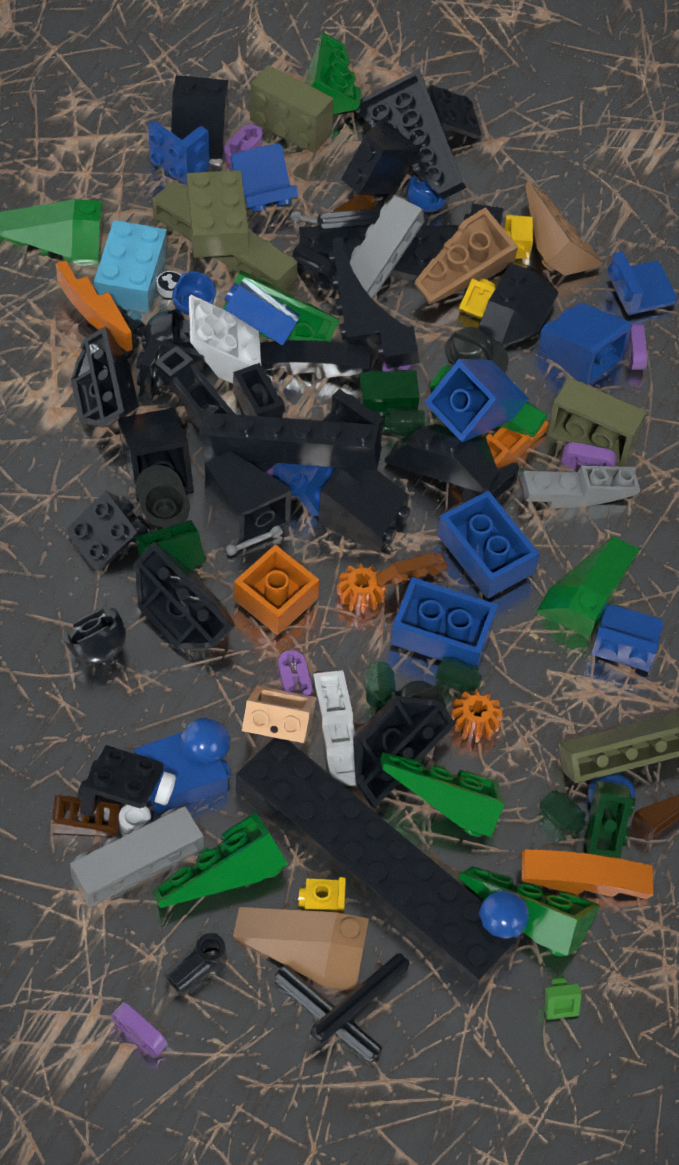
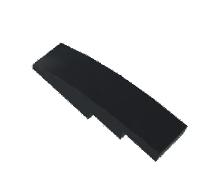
M286 340L283 346L276 341L260 342L261 367L264 371L284 368L288 375L315 372L318 379L371 371L374 350L369 346L317 340Z

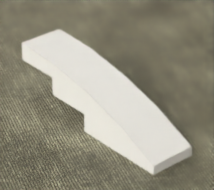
M341 670L314 673L313 681L328 772L343 786L356 785L353 737L356 734L344 672Z

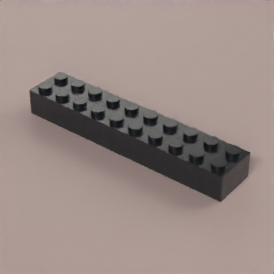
M274 737L236 773V791L336 877L346 878L345 884L473 994L476 995L517 950L521 935L518 938L505 939L493 936L483 927L481 918L478 915L482 904L480 899L289 740Z

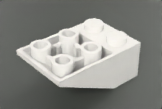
M193 295L189 296L190 342L199 354L204 355L205 361L219 378L233 383L234 371L257 363L261 365L260 337L257 329L224 309Z

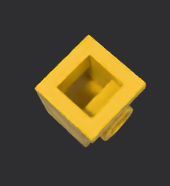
M506 215L504 230L518 246L515 259H530L533 243V217Z
M339 877V880L306 878V887H299L298 907H304V911L344 914L346 878Z

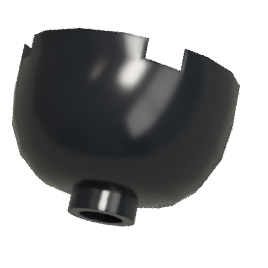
M177 308L165 310L149 319L145 328V334L141 336L144 350H146L150 338L165 340L179 345L180 321L185 320L180 310Z
M110 608L111 613H105L103 609L87 614L73 624L75 630L70 636L67 631L64 633L63 641L77 660L84 664L108 665L118 658L117 654L122 650L126 642V628L115 608Z

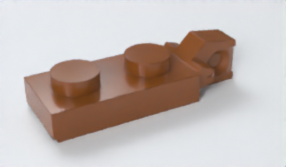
M432 552L394 563L377 574L376 580L379 586L392 583L393 587L409 581L410 577L421 579L428 574L434 577L448 569L449 565H447L442 552L435 554Z

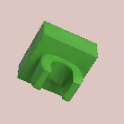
M564 976L551 978L553 987H546L544 1011L547 1020L579 1016L581 1004L579 984L567 985Z

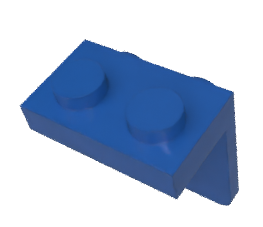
M152 120L148 123L149 156L155 165L163 167L175 179L181 180L186 185L187 173L208 171V130L200 126L181 140L156 121Z
M271 144L236 152L231 155L233 171L241 170L245 207L250 208L251 212L266 209L267 203L275 202L276 206L292 203L291 198L299 196L297 186L290 185L283 148L280 144Z
M623 251L613 254L611 264L608 266V276L628 315L676 304L677 295L658 261L630 266Z
M277 463L274 467L273 477L289 486L291 496L299 497L311 516H319L320 492L336 467Z
M609 604L605 608L591 655L650 672L659 645L663 621L653 616Z

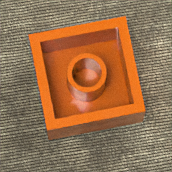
M275 544L234 581V601L278 636L318 599L320 579Z

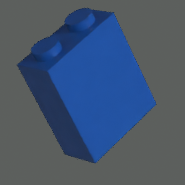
M245 279L242 280L240 285L235 282L224 298L228 302L224 310L282 346L300 317V313Z
M183 732L134 749V754L159 761L164 765L163 773L149 798L157 816L170 809H178L228 791V778L231 777V772L227 761L224 759L209 766H204L203 763L198 761L188 762L179 750V737ZM164 772L174 774L177 777L170 800L166 805L155 802Z

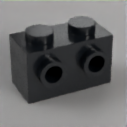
M260 363L233 372V393L245 415L283 418V413L285 412L284 402L277 395L270 377L266 376Z

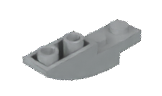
M581 465L578 472L524 471L520 477L526 501L547 502L549 508L597 505L624 499L640 492L634 467Z

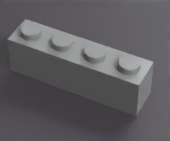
M396 195L393 196L389 203L387 202L383 205L379 219L375 224L369 226L365 240L361 246L357 245L351 255V267L360 284L372 299H374L424 223L422 208Z
M186 806L178 810L170 809L163 813L159 819L149 824L142 823L136 826L131 833L121 838H112L103 847L93 852H84L78 855L70 863L71 876L90 908L201 852L204 849V836Z

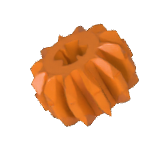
M360 562L357 569L349 565L346 573L339 575L336 593L340 596L341 605L349 604L350 612L356 608H359L362 614L366 612V608L375 612L378 604H383L385 601L387 585L379 586L376 575L382 571L374 572L373 564L368 568H364Z
M478 689L474 691L473 696L464 691L461 699L454 701L453 711L450 714L456 724L453 727L454 732L463 731L462 737L464 740L469 736H473L474 741L477 743L480 740V736L489 741L492 733H497L500 730V721L503 719V710L499 709V700H490V691L484 696L480 695Z

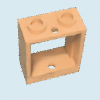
M256 686L246 703L242 731L304 743L312 728L317 697ZM277 726L278 731L272 732L271 727Z

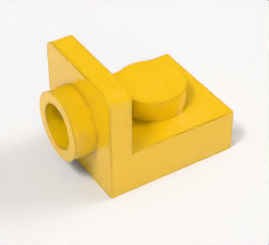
M471 279L459 310L482 320L488 301L496 289L495 284L486 279H480V281Z

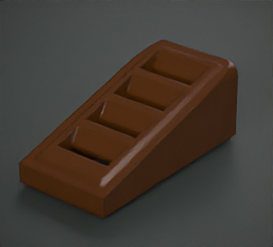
M55 795L52 817L53 833L100 836L118 835L119 804L100 801L94 812L96 813L95 823H89L90 816L84 814L82 821L76 820L77 812H80L81 799L72 796ZM64 811H70L69 819L63 818ZM103 813H109L108 826L102 825Z
M679 795L635 811L631 824L646 841L652 840L679 820Z

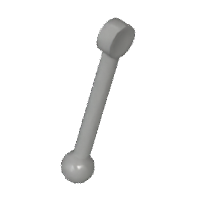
M298 211L291 213L292 222L305 221L318 224L317 218L302 216Z
M275 526L270 532L237 545H228L226 553L233 556L240 549L270 537L277 538L282 535L283 531L280 526Z

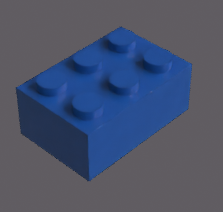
M489 490L440 515L438 537L487 599L536 572L540 553Z
M412 577L393 623L390 644L477 672L495 622L498 604Z

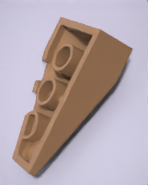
M528 181L525 184L530 214L533 217V230L537 250L544 258L541 261L542 264L551 272L557 270L564 276L601 267L603 262L589 243L583 242L576 235L577 229L562 217L563 213L547 194Z
M485 207L461 223L458 231L451 239H448L436 258L431 260L414 281V285L429 304L435 303L468 288L471 279L477 281L488 279L507 268L510 262H515L518 246Z
M239 907L232 939L266 958L271 957L288 966L295 973L298 972L313 980V983L321 988L350 994L357 988L369 918L337 912Z

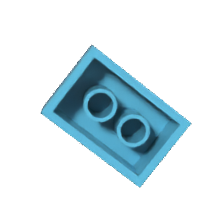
M113 220L94 279V289L98 296L109 292L116 306L149 313L157 287L156 280L161 274L167 254V229Z

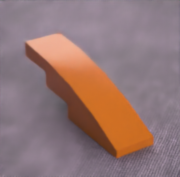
M66 260L55 263L57 282L70 302L97 330L106 326L121 348L126 351L132 350V332L110 293L107 292L98 296L87 276L76 279Z
M545 420L534 438L504 428H500L493 436L489 433L485 438L489 444L497 469L508 466L548 431L549 423Z
M524 849L522 851L523 882L577 895L584 890L610 897L622 893L648 899L654 895L653 865L586 853Z

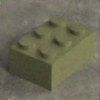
M267 65L250 83V121L256 125L262 126L279 137L285 138L300 148L314 154L331 136L333 97L270 65Z
M241 170L187 173V198L194 257L248 254L249 231Z
M568 377L554 401L547 435L566 444L575 442L609 449L617 455L616 466L625 467L638 445L647 411Z

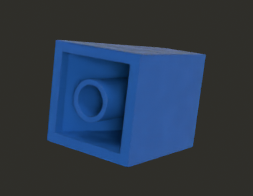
M580 302L573 308H567L558 319L553 322L549 321L542 327L538 347L575 380L583 382L588 386L624 359L632 324Z
M458 359L424 403L461 442H465L511 421L529 398L492 360Z

